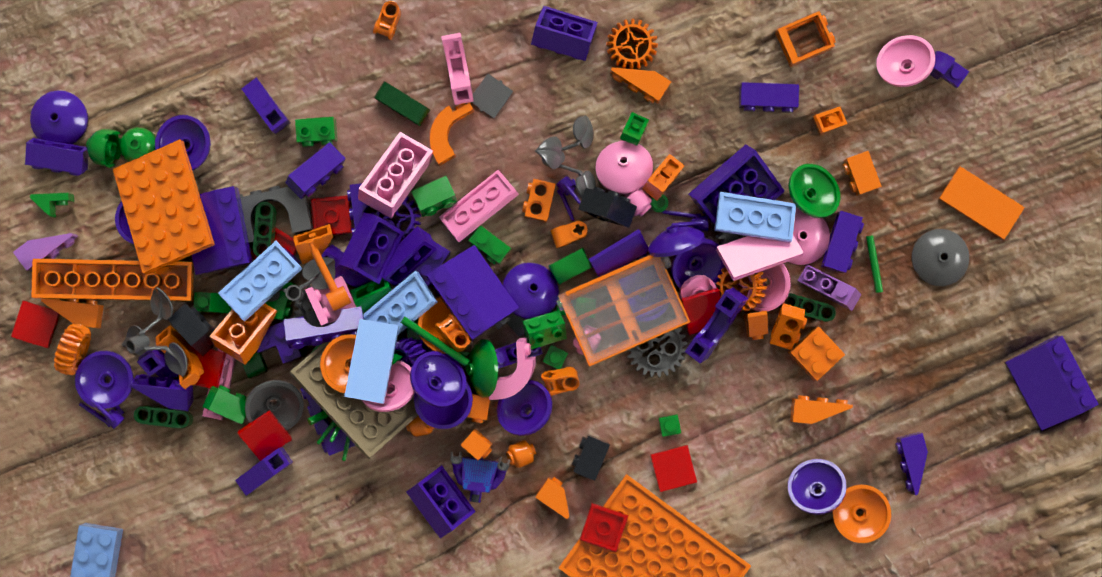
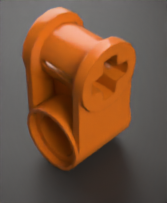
M394 1L384 3L374 25L373 34L378 33L392 40L401 16V9ZM395 7L396 13L388 15V8Z
M576 221L551 229L550 232L556 248H561L586 237L588 228L584 222ZM577 225H580L581 228L584 227L581 235L574 233Z
M450 313L448 318L440 324H435L438 333L452 349L457 352H462L466 349L470 342V337L453 314ZM455 338H462L465 344L462 346L456 344Z
M573 367L548 370L541 374L545 388L551 396L574 391L579 387L578 372Z

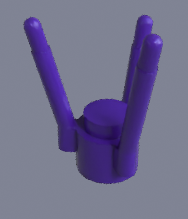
M566 176L556 184L559 188L557 192L561 196L571 221H574L575 218L565 195L571 194L579 205L581 201L574 192L576 190L575 180H571L569 176Z
M668 210L662 212L663 214L694 218L691 219V222L672 223L671 226H691L702 232L708 231L707 216H701V213L691 214Z
M92 400L91 403L105 415L103 417L82 402L79 403V406L113 429L125 419L122 416L125 412L119 405L115 407L116 411L111 409L107 412L95 400Z

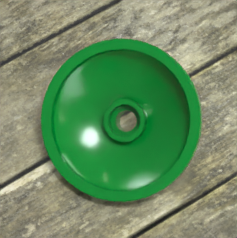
M803 164L792 172L789 178V193L793 202L803 213L814 218H825L837 210L840 204V189L835 178L826 169L816 164Z
M480 339L475 343L470 352L466 372L475 392L481 397H489L496 388L498 361L493 344L488 339Z

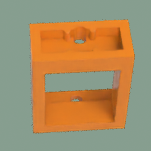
M820 11L776 30L775 34L790 67L832 50L835 47V37L832 32L829 33L827 19L824 15H821ZM814 21L825 46L798 57L788 32Z

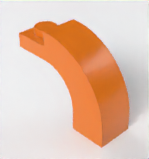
M470 103L459 104L455 107L456 110L454 112L450 106H447L437 115L432 124L430 146L439 166L456 157L449 145V131L457 121L474 112Z
M169 325L155 337L156 346L169 347L170 343L174 342L184 350L188 364L187 372L184 377L179 375V383L186 389L190 385L192 386L197 383L204 370L191 346Z

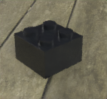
M594 187V190L585 189L578 210L601 221L630 228L637 206L631 204V200L626 197L620 196L619 198L620 194L609 190L608 193H605V190Z
M184 304L168 319L185 340L202 356L215 346L210 338L215 328L206 321L207 319L194 306L190 308Z
M587 434V437L583 436L579 444L581 451L579 455L575 454L571 466L574 467L573 472L595 481L609 449V442Z

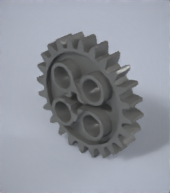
M660 316L658 320L654 319L644 322V324L639 321L637 323L643 333L670 321V318L664 322L663 317ZM682 328L663 334L662 338H654L647 341L648 347L646 349H640L636 346L627 350L631 352L627 358H633L630 365L637 364L636 371L642 368V375H645L647 371L650 372L651 378L654 373H657L658 378H660L661 372L668 376V369L675 372L674 365L681 366L678 360H685L681 354L686 353V349H683L682 346L688 344L687 342H682V339L686 336L679 334ZM670 336V339L659 347L660 351L656 349L646 357H642L643 353L653 347L652 342L657 344L665 337ZM672 344L675 349L674 353L668 354L665 352V345ZM651 355L658 356L659 363L657 365H652L649 362Z

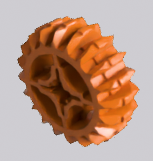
M625 19L623 21L624 26L617 23L618 30L615 28L611 29L614 35H608V39L611 41H608L606 46L612 48L608 49L607 53H614L610 59L611 61L616 58L618 59L615 63L616 66L622 62V68L624 69L626 65H630L629 69H633V65H636L637 70H640V63L646 67L648 65L646 59L650 62L653 61L651 55H656L657 51L652 48L658 47V43L653 41L657 40V36H650L654 33V30L650 29L647 31L649 27L647 23L642 27V20H639L637 25L634 24L635 19H631V24H628V21ZM631 31H637L645 38H637ZM625 32L626 41L616 46L618 37ZM630 39L633 44H638L635 45V50H633L631 46H626L629 45ZM648 44L646 53L639 58L638 48ZM619 52H629L633 59L625 58Z
M721 269L723 274L717 276L721 281L716 282V285L720 286L719 291L722 295L732 287L744 296H747L749 290H753L741 311H749L750 308H756V304H761V298L766 296L762 290L768 288L763 286V283L767 281V279L761 278L764 274L763 271L749 275L752 282L748 276L730 282L731 276L727 269Z
M73 323L65 329L56 347L57 351L54 358L56 371L65 375L73 376L76 374L79 364L86 358L89 352L88 349L91 341L89 328Z

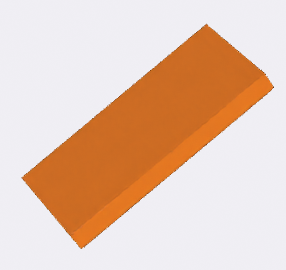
M961 166L957 168L938 198L1002 240H1005L1025 208Z

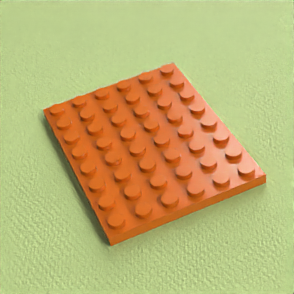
M626 474L603 505V507L629 515L617 552L578 539L558 568L570 577H744L751 565Z

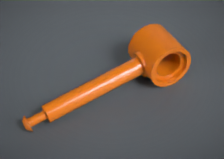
M312 240L308 241L307 244L312 249L310 252L330 289L326 297L332 309L336 311L351 304L352 302L344 286L337 288L318 248L315 249Z

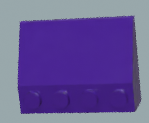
M745 144L688 195L715 226L720 192L776 200L785 190L756 150Z
M232 186L200 194L215 245L192 255L195 275L251 264L253 261L239 188Z
M475 245L427 275V280L451 314L457 318L471 341L519 308Z
M1054 336L1005 362L1040 430L1082 414L1099 405L1063 336Z

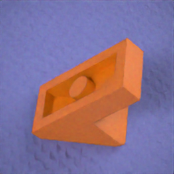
M841 107L816 114L812 117L819 136L847 124Z

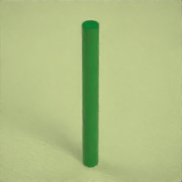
M404 316L400 322L463 366H466L469 362V359Z

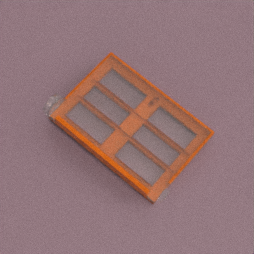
M646 256L558 295L557 306L560 311L564 310L589 367L690 323L667 271L668 268L672 267L669 257Z

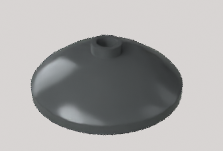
M935 229L926 232L916 241L912 250L911 261L914 271L924 282L934 286H947L957 282L965 274L969 265V251L966 243L958 234L946 229ZM942 253L946 255V260L941 259Z
M280 380L267 381L258 385L250 392L245 402V413L250 423L270 410L286 430L292 428L300 420L304 409L303 398L299 390L292 384Z

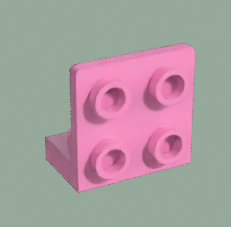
M342 276L335 278L334 282L337 288L344 286L352 303L336 311L332 309L326 297V294L330 292L329 288L318 290L310 287L305 290L322 327L335 322L339 318L342 309L356 307Z

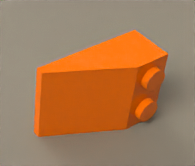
M263 304L244 322L232 309L213 331L210 338L215 347L246 365L258 350L277 311L269 305Z

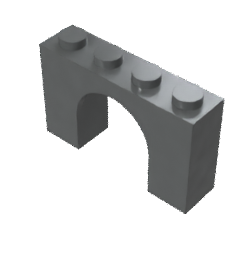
M280 186L270 187L267 192H262L261 190L252 191L249 196L243 197V194H240L249 244L254 242V216L257 206L262 202L278 201L286 207L292 233L299 234L313 230L307 195L300 199L289 187L280 188Z

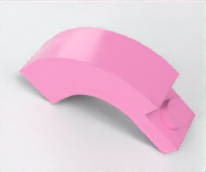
M461 33L442 36L454 103L458 105L474 102Z
M519 338L516 341L517 368L511 375L498 377L496 388L493 394L489 396V400L511 397L523 389L530 380L535 369L536 357H528L531 354V345L527 343V338Z

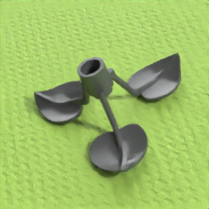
M586 115L578 117L573 124V135L577 140L575 143L562 148L559 138L549 137L535 150L541 156L543 164L550 169L562 168L579 174L575 183L581 199L586 188L594 190V187H596L593 174L590 171L583 173L561 163L565 160V155L562 151L576 147L579 144L583 149L591 145L594 132L592 124Z
M322 257L334 280L335 260ZM313 259L304 266L302 271L303 277L309 281L300 286L290 285L287 289L281 288L268 302L278 300L280 291L285 292L286 297L289 300L295 301L302 314H297L293 318L303 316L310 325L322 327L315 311L306 313L299 301L304 294L303 288L310 284L318 290L329 288Z
M156 287L151 296V309L155 315H158L157 319L143 330L137 325L131 326L128 329L122 346L129 353H136L138 355H142L149 350H165V361L169 369L184 377L188 365L184 350L174 342L170 343L169 347H149L150 340L144 334L161 321L162 318L165 320L170 319L173 314V306L169 297L163 290Z

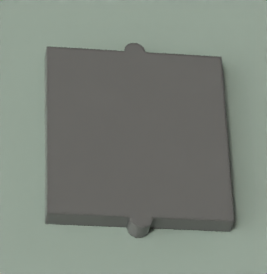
M487 74L473 93L474 102L471 103L480 108L481 112L484 111L492 118H495L513 91L505 86L501 80L498 81L490 74Z

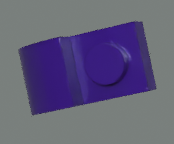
M935 51V65L930 75L937 80L941 77L955 88H958L969 71L955 62V58L941 51Z
M149 350L140 355L137 363L148 376L154 373L159 377L163 376L169 379L178 376L167 366L165 354L161 350Z

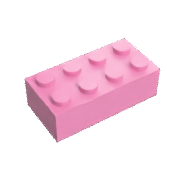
M400 132L359 187L358 200L392 218L432 162L433 150Z

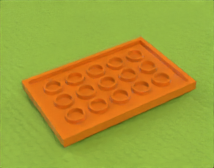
M179 139L113 169L142 273L149 274L215 245L184 141Z

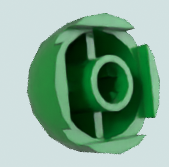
M136 127L129 129L120 140L119 148L122 156L130 162L155 151L156 135L146 128Z
M101 129L96 131L87 140L86 148L88 155L95 164L107 168H112L116 165L113 162L115 159L119 160L121 156L119 148L121 138L118 135L121 134L120 132L111 129Z

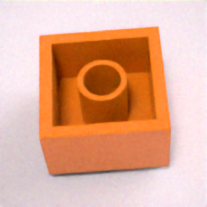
M819 326L814 327L788 352L814 381H818L845 356L844 352Z

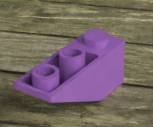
M69 233L29 240L13 253L26 271H32L33 259L56 258L60 254L59 251L64 247L69 248L72 246L78 236Z
M808 264L798 279L800 283L851 311L861 296V293L856 288Z

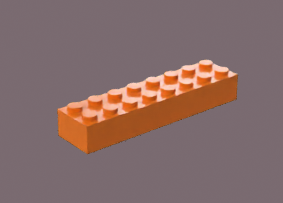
M32 260L31 298L151 301L152 292L158 287L165 292L170 301L193 302V262H174L149 274L142 273L139 261Z

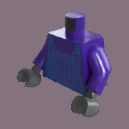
M452 451L450 457L453 473L458 484L462 485L464 490H471L469 501L481 503L482 492L490 493L491 490L496 489L501 484L511 460H508V463H503L501 461L502 457L499 458V461L462 457L461 451L457 457L453 455Z

